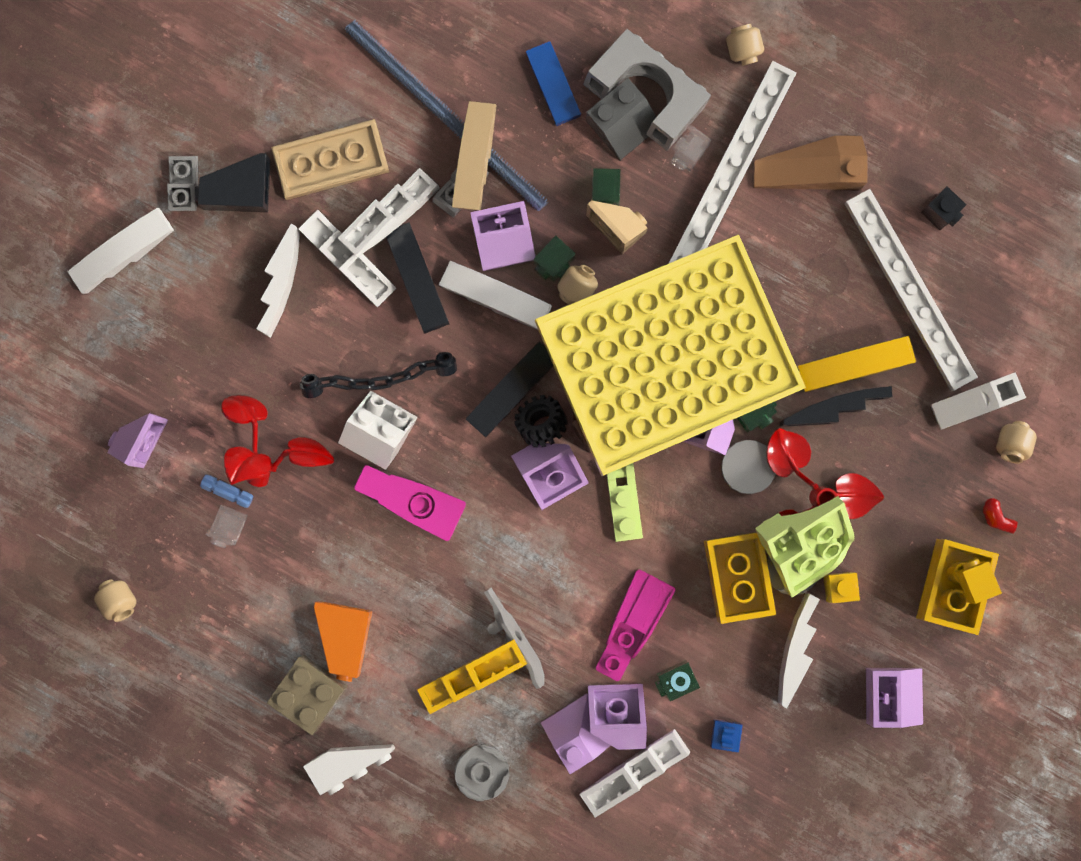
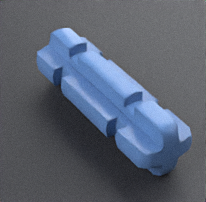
M205 475L201 481L200 487L209 492L213 491V494L231 502L236 501L238 505L244 508H248L253 500L252 494L246 491L241 492L239 488L220 480L217 481V478L210 475Z

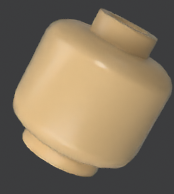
M751 24L730 29L731 34L727 36L726 42L731 60L735 62L741 61L742 66L758 62L757 56L764 52L760 30L752 27Z
M586 265L570 266L558 283L560 298L571 305L592 296L598 287L597 279L594 277L595 272Z
M1014 421L1013 424H1007L1002 427L996 449L1001 454L1003 460L1019 464L1032 456L1037 436L1027 423Z
M107 580L99 586V591L95 594L94 598L103 617L115 622L125 620L131 616L136 605V598L124 581Z

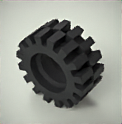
M540 395L539 400L536 396L531 397L532 402L529 403L526 400L523 402L525 407L520 406L517 409L519 414H515V426L529 446L532 444L533 447H538V444H540L541 447H546V442L548 441L552 445L555 443L553 440L555 437L558 439L562 437L560 432H566L567 428L565 425H568L567 416L556 399L554 400L552 396L546 398L545 395ZM549 417L544 423L533 426L540 418Z

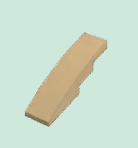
M469 101L456 172L453 208L481 210L488 159L491 157L496 104Z

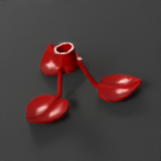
M243 395L230 396L223 400L221 411L228 420L239 424L249 422L252 424V451L245 447H233L225 453L224 469L231 485L247 480L249 484L255 487L266 486L271 472L277 471L278 465L286 456H289L291 463L304 467L324 466L334 463V457L321 443L305 437L290 440L288 442V449L284 450L276 461L272 463L268 455L257 453V421L265 420L268 415L264 404L255 398Z
M781 428L776 429L771 435L766 451L770 469L780 477H787L794 471L799 478L813 489L809 495L812 507L804 511L818 507L838 496L845 504L849 519H857L867 514L884 499V495L872 481L855 473H847L838 477L835 482L836 492L833 489L818 486L817 483L811 481L798 469L805 467L811 458V447L807 440L797 433ZM785 509L778 512L781 516L797 514L793 509Z

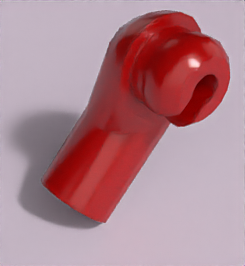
M987 499L983 506V513L988 525L992 528L1014 534L1018 522L1003 516L1000 502L997 499Z

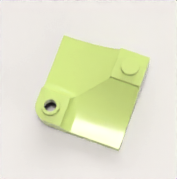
M838 496L818 507L787 516H781L778 513L755 528L761 545L768 553L783 582L785 590L791 597H794L838 567L845 558L851 543L854 541V532L845 504Z

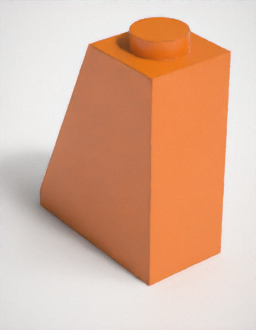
M317 601L315 602L314 610L329 673L336 674V679L352 682L353 678H358L361 674L372 611Z

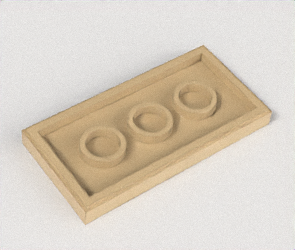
M375 119L271 147L286 200L389 172Z

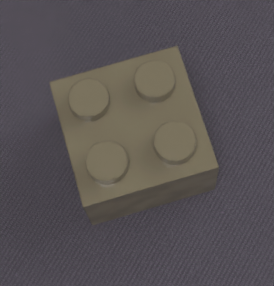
M306 655L298 657L267 704L313 735L318 731L348 685L336 679L334 675Z

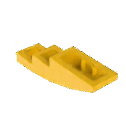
M906 336L799 365L798 369L806 387L804 391L809 392L916 363L910 338Z
M513 639L418 688L417 691L429 714H432L448 704L456 702L527 665V662L516 641Z

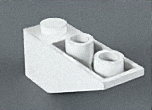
M1015 372L933 403L930 406L939 428L942 430L1026 397Z
M393 744L330 748L307 762L303 767L320 795L327 791L329 795H332L344 787L343 781L350 777L355 781L368 772L366 767L373 763L379 766L391 759L390 753L393 752L395 747Z

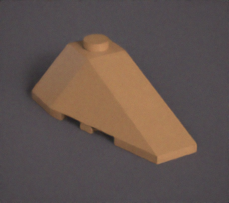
M832 136L755 160L754 188L861 190L867 184L868 156L862 136Z

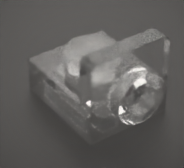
M221 505L211 529L207 530L205 535L212 538L210 543L222 548H226L227 545H236L248 515Z

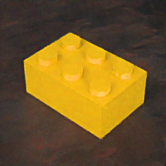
M757 532L705 540L704 546L717 622L724 624L776 615L765 548L761 545Z
M936 539L916 619L979 635L987 600L977 604L968 603L955 571L963 568L962 563L978 558L979 562L989 561L994 573L999 554L946 539Z

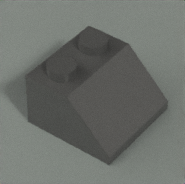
M629 78L624 80L586 112V122L620 161L649 137L646 134L656 118L646 98Z

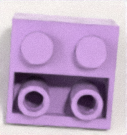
M524 201L470 212L483 271L536 260Z
M866 668V722L873 728H903L923 724L922 668Z

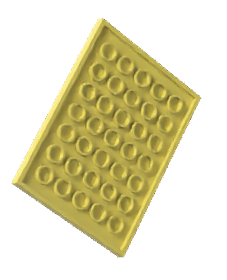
M739 235L535 319L536 326L601 476L806 388Z

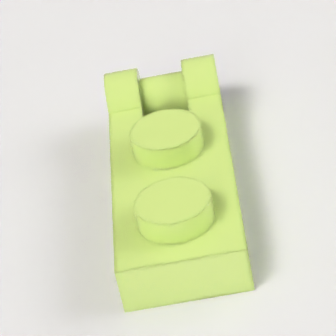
M631 463L607 474L615 542L643 538L634 465ZM626 477L627 485L617 486L616 478Z

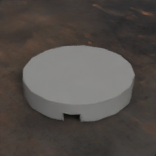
M744 440L735 443L727 450L726 455L722 458L721 470L724 481L731 489L741 494H754L763 491L771 484L775 473L770 469L767 462L766 445L758 441Z
M475 745L466 749L458 758L454 769L455 780L459 790L466 797L476 801H485L499 796L506 788L509 779V765L505 756L497 748L489 745Z

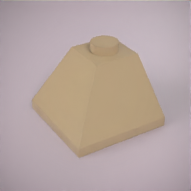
M592 200L587 204L586 216L622 255L647 232L648 228L645 226L647 221L638 211L633 213L627 207Z

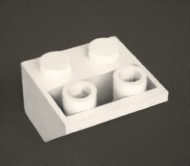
M370 391L347 420L338 443L386 470L399 452L415 424L417 416Z

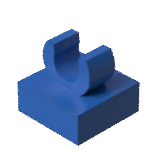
M714 719L710 747L739 752L743 725L741 723Z

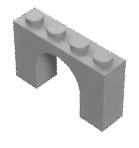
M626 29L588 71L583 85L603 99L623 80L632 76H644L657 82L665 92L667 106L652 122L646 135L668 151L705 108L711 95L702 85L695 83L686 76L682 69L672 65L660 52L653 50L644 43L640 36Z

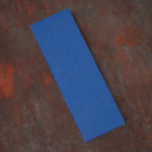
M549 41L527 50L526 56L555 125L559 126L581 117V112L551 42Z

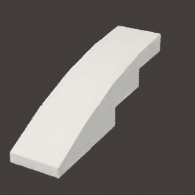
M419 168L402 186L397 184L380 202L375 199L338 239L357 257L403 224L440 187Z
M156 208L107 240L67 272L82 294L89 293L106 278L114 277L130 262L140 260L174 230L160 208Z
M316 210L298 228L376 307L396 289L363 254L357 257L338 239L342 233L319 210Z
M293 224L289 226L264 270L273 278L260 299L269 307L256 329L270 338L284 311L292 288L298 261L300 231Z
M452 261L449 262L439 283V286L443 289L461 295L469 301L492 309L495 313L538 329L535 319L549 314L552 307L550 304Z
M805 593L796 612L784 648L779 674L778 703L785 708L791 702L813 661L812 658L804 654L816 631L807 622L820 599L808 593Z
M674 729L582 791L580 796L596 818L638 792L642 786L663 774L667 768L687 757L690 751Z

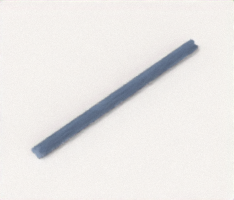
M356 20L345 27L346 33L354 37L353 39L358 44H361L360 46L366 48L365 50L370 55H373L372 57H375L377 62L385 66L384 68L389 73H392L394 78L402 82L401 84H404V87L409 89L408 91L414 93L413 95L418 100H421L420 102H423L425 107L433 111V114L438 116L437 118H440V120H443L442 122L447 127H450L449 129H452L454 134L462 138L464 121L462 122V119L459 121L460 117L456 118L457 114L455 115V112L451 114L452 110L449 112L450 108L444 107L445 103L442 105L443 101L440 102V98H434L435 94L433 95V92L430 93V90L427 91L428 87L426 88V85L423 86V83L420 85L421 81L418 78L416 79V76L413 78L414 74L411 75V71H406V67L404 68V65L401 66L399 60L397 61V58L394 59V56L392 57V54L389 51L387 52V49H384L385 47L382 48V44L380 45V42L375 41V38H372L373 36L370 37V33L368 34V31L363 30V27L358 22H355ZM492 149L488 165L493 170H496L495 172H498L500 177L506 179L505 181L510 186H513L512 188H515L517 193L523 195L522 197L527 202H530L529 204H532V207L534 206L537 211L546 206L548 203L546 202L547 199L544 200L545 197L541 198L542 194L539 196L540 192L536 193L537 190L534 191L535 187L532 189L533 185L529 187L530 183L527 184L528 181L524 182L525 178L522 180L523 176L519 177L520 174L517 175L518 171L515 173L516 169L512 171L513 167L510 168L511 165L507 166L508 162L505 164L506 160L502 161L503 158L500 159L501 155L497 157L498 153L495 155L496 151L493 152Z

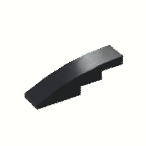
M410 222L403 224L386 236L422 330L426 334L449 325V321Z
M539 341L468 415L466 421L485 438L552 369L554 365L546 347Z
M892 386L863 389L829 398L808 406L780 421V427L838 423L839 413L861 412L866 410L865 401L885 400L893 397Z

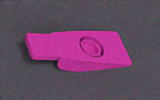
M368 465L363 467L354 486L356 491L378 500L379 504L445 541L450 540L466 506V502L403 477L392 474L389 476Z
M640 569L636 571L611 627L606 642L607 646L596 665L598 672L615 681L621 680L631 658L634 659L651 636L675 593L674 587Z

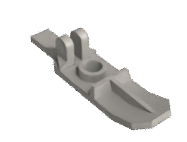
M491 587L484 593L493 606L496 621L491 623L487 630L490 634L494 635L504 629L507 641L509 642L513 639L516 641L527 662L525 666L530 673L533 685L536 689L541 688L544 685V672L540 659L513 616L503 607Z

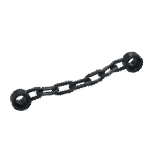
M442 352L436 356V359L416 362L404 371L389 376L353 379L340 375L319 378L315 374H307L302 377L300 388L305 398L320 396L323 393V388L326 387L344 390L386 389L406 380H413L426 371L436 370V373L440 376L453 375L457 371L456 358L450 352ZM427 364H435V366L427 367ZM418 366L420 371L411 376L409 371ZM403 375V378L393 380V378ZM338 379L349 381L348 386L337 384ZM385 380L386 382L385 385L375 386V381ZM367 382V385H356V383Z

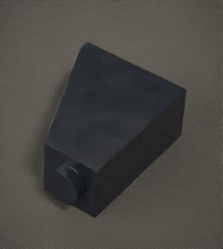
M259 153L200 177L199 186L195 187V201L198 202V205L203 210L268 213L271 159L266 153Z

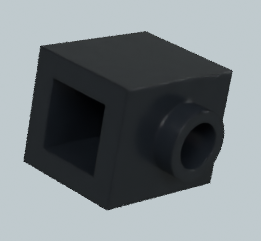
M946 186L921 213L936 228L941 230L948 224L953 227L964 216L960 211L967 204Z

